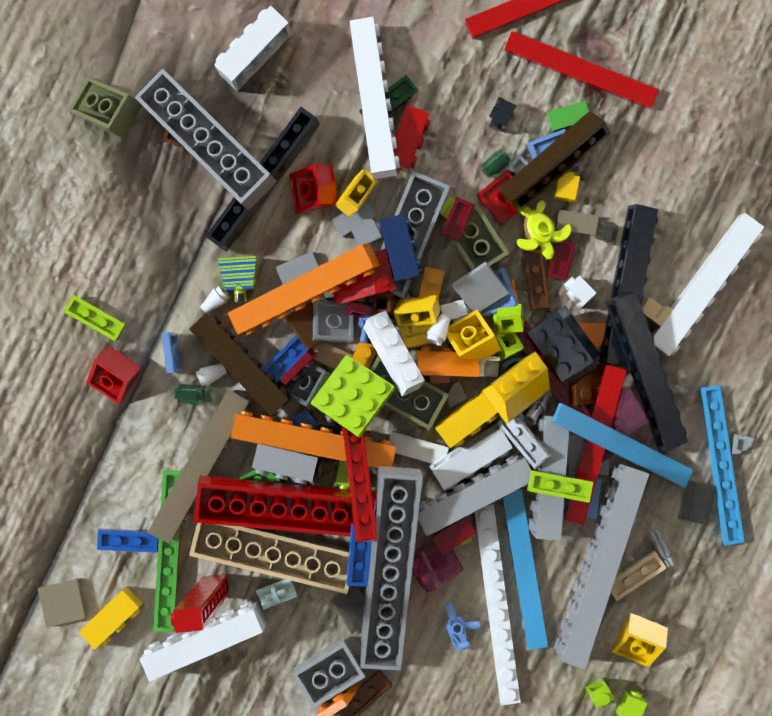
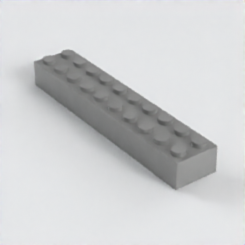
M617 463L612 468L610 475L612 481L605 489L604 496L606 499L604 504L600 505L598 511L600 517L598 523H595L592 529V535L594 536L592 542L587 544V557L580 565L579 572L581 575L579 581L576 580L573 587L575 594L573 600L570 599L568 602L567 611L569 612L567 618H564L561 623L562 633L560 638L557 637L554 646L562 662L586 669L649 477V473Z
M379 466L374 507L378 539L377 541H372L369 577L368 586H366L359 652L360 668L401 670L423 477L420 469Z

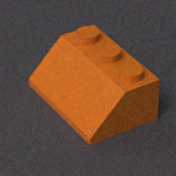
M420 347V350L415 351V364L422 375L480 377L478 359H460L457 352H452V348L441 347L440 351H432V347Z

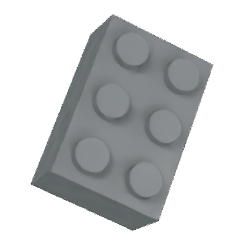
M257 444L252 468H255V473L268 475V472L276 473L275 478L287 480L289 476L296 478L295 482L307 485L308 481L312 482L318 458Z
M343 637L294 667L292 675L314 709L365 678L366 670L360 668L359 658L346 637Z

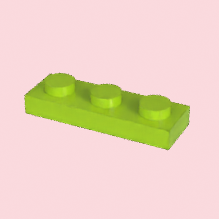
M72 295L63 311L116 342L127 325L76 295Z
M531 470L527 491L589 503L593 482Z

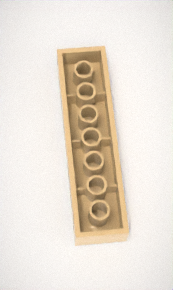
M197 523L189 556L344 594L348 593L349 586L346 584L349 548L271 529Z

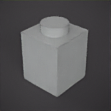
M373 219L351 229L358 246L367 243L371 245L382 239L379 222L374 223Z

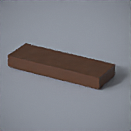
M541 249L523 251L522 256L530 311L551 308L544 256Z
M380 669L377 670L360 686L349 704L336 713L339 716H359L391 688L393 684Z

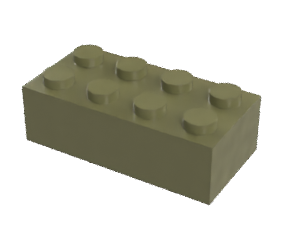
M377 356L370 370L396 388L384 405L430 430L449 394L424 381L419 389L401 396L381 358Z

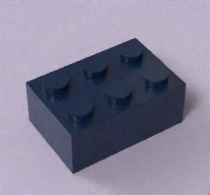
M404 214L381 219L380 229L394 284L418 279L422 267L420 259H415L414 253H416L417 247L414 238L410 239L409 236L412 230L409 218L405 219Z

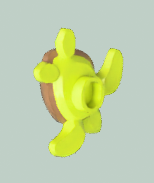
M541 200L536 204V208L530 209L527 206L520 212L526 216L524 231L528 240L518 239L517 244L520 248L527 251H534L539 247L546 259H552L554 248L551 242L565 241L571 233V226L567 224L563 229L556 231L552 218L543 212L546 205Z

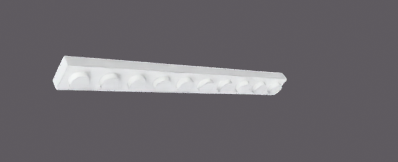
M492 503L475 511L474 515L499 699L501 705L521 703L495 510Z

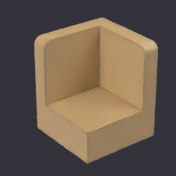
M648 298L642 306L647 320L655 327H661L673 311L668 306H661L652 298Z

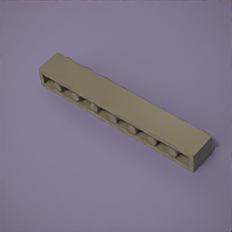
M230 390L226 391L147 533L170 544L172 539L176 541L181 532L178 529L181 522L186 523L191 514L188 511L191 504L196 505L199 476H209L210 470L217 468L221 460L218 458L221 451L225 452L231 442L228 438L232 433L235 414H240L241 411L248 412L251 407L247 405L249 403L247 399Z

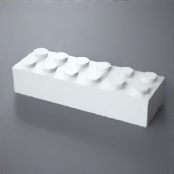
M248 601L242 604L241 608L236 611L230 609L222 613V616L218 619L212 617L204 630L184 632L181 635L175 633L168 636L167 640L162 643L156 641L150 644L149 648L144 650V654L140 658L149 682L262 633L267 622L258 601L255 603Z

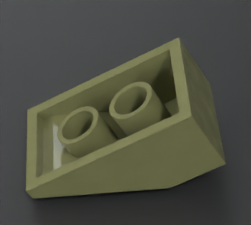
M87 77L68 111L123 140L143 105L128 93Z
M476 203L460 242L451 239L470 272L484 262L492 268L510 254Z

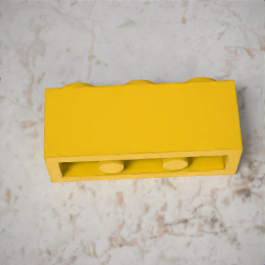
M125 587L79 631V634L94 649L100 645L104 647L112 640L110 635L114 631L118 634L126 626L124 622L129 617L133 619L141 612L139 607L143 603L128 587Z

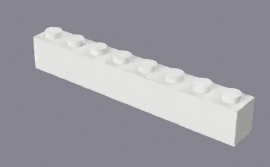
M373 17L350 20L373 179L397 176L396 169L400 168L398 156H394L393 149H397L396 138L391 137L390 131L394 130L393 118L388 117V111H391L390 98L386 99L385 92H389L387 80H383L382 77L386 70L384 61H380L379 56L383 55L381 42L377 43V36H380L379 24L374 23Z
M746 213L736 218L672 305L671 309L673 311L661 327H656L652 335L657 352L664 357H668L670 355L673 356L680 348L678 344L682 339L685 340L692 331L690 329L694 323H698L703 317L702 311L714 302L715 298L713 296L717 291L720 292L727 284L725 280L729 275H733L739 267L737 265L741 259H745L750 253L749 247L752 243L755 244L761 238L762 233L760 232L764 226Z

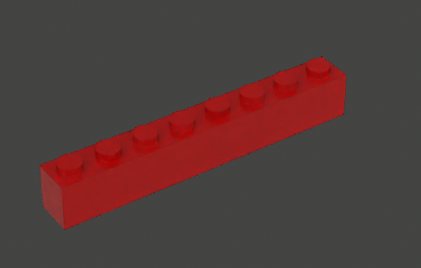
M227 574L203 576L175 607L170 615L171 626L175 627V633L204 630L229 595Z

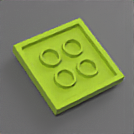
M346 354L311 401V404L360 438L396 388Z

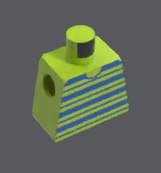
M258 257L218 258L225 291H234L235 302H247L246 290H255Z

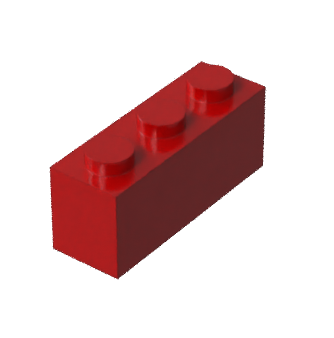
M406 105L395 135L397 149H393L394 156L399 158L400 168L397 169L409 173L410 168L414 169L418 157H415L417 149L421 150L424 138H421L423 131H428L431 120L428 119L429 112Z

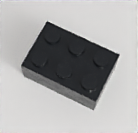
M566 305L527 332L562 382L593 363L601 355Z

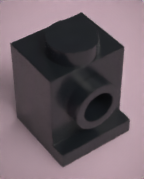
M498 97L496 106L493 107L489 115L492 118L489 127L496 131H504L517 105Z

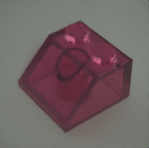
M622 386L611 426L620 433L629 434L649 423L630 387Z
M434 541L414 552L412 571L424 593L441 589L464 570L453 549L442 555Z

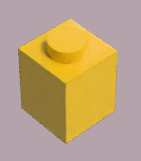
M567 171L556 181L553 199L573 203L576 199L580 176H575L574 172Z

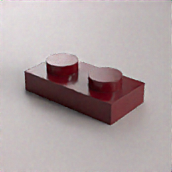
M312 348L309 349L280 380L285 385L290 380L294 383L302 375L299 371L303 367L308 369L315 362L313 357L317 353Z

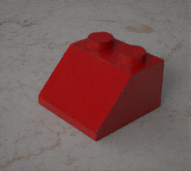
M314 164L289 174L295 213L325 209L337 203L338 195L333 165Z
M108 345L94 359L86 383L119 405L137 380L141 367Z

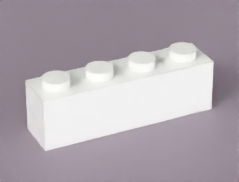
M386 311L369 317L363 328L401 396L419 389L425 380Z
M495 424L429 465L445 491L446 489L454 488L462 479L472 477L475 471L481 467H488L497 457L500 458L507 455L512 446L502 429Z

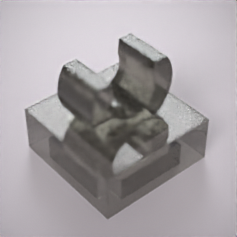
M606 222V226L597 225L598 229L604 230V234L595 238L605 242L607 245L616 246L619 226L614 222Z

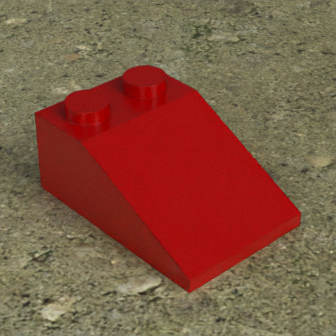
M386 249L374 251L380 264L379 267L374 269L375 273L367 277L361 275L357 277V282L346 286V284L339 286L340 290L333 293L336 305L396 290Z

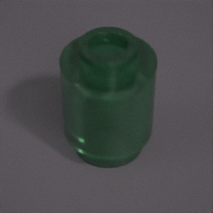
M502 149L498 152L495 151L482 163L483 169L481 171L487 178L490 179L492 177L496 179L509 166L511 158Z
M180 384L179 388H175L174 398L178 400V404L198 405L199 403H204L205 388L200 387V385Z

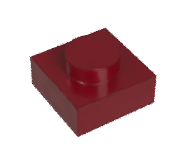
M353 301L346 306L345 314L365 318L370 315L371 307L366 306L364 302Z

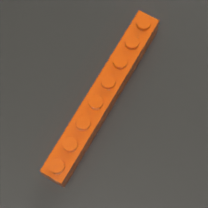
M370 243L362 244L230 311L228 315L237 335L245 333L248 336L257 332L256 328L259 326L264 328L273 324L272 320L277 317L280 320L289 316V311L293 309L298 311L305 308V303L309 301L314 303L323 299L322 295L327 292L330 295L339 291V286L343 284L349 286L357 282V277L361 275L367 277L375 273L374 269L379 267L380 264Z
M246 411L235 414L230 438L346 461L342 431L338 435L333 434V429L321 427L319 431L312 429L313 425L301 423L300 427L292 425L293 421L281 419V422L272 421L273 417L261 415V418L252 417L253 413ZM364 436L368 466L379 468V466L392 467L396 446H392V441L380 439V443L372 442V437Z

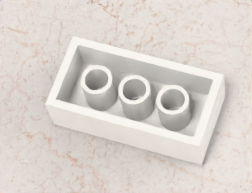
M272 6L267 10L263 9L259 13L258 19L244 29V34L239 39L236 38L231 42L228 51L221 53L217 57L214 65L220 76L238 92L292 35L289 23Z

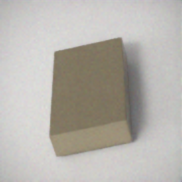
M558 210L556 230L559 231L569 224L571 226V233L596 236L599 216Z

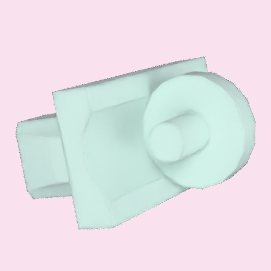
M287 579L256 590L263 610L298 596L293 582Z

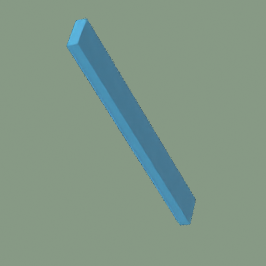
M721 385L700 387L723 545L745 543Z
M559 403L551 421L552 423L680 487L686 488L693 469Z
M520 488L502 498L527 649L534 650L546 648L548 643L523 493Z

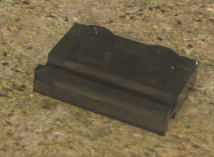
M689 480L686 488H684L678 519L708 525L716 486Z
M352 586L348 589L347 594L340 593L338 596L333 597L332 601L350 633L354 634V632L362 629L365 596L359 586Z

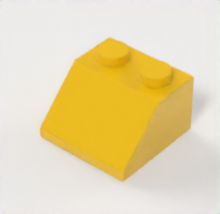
M478 310L473 311L448 327L447 338L460 359L484 360L501 350L495 335Z
M630 613L621 625L611 652L649 667L666 649L668 628Z

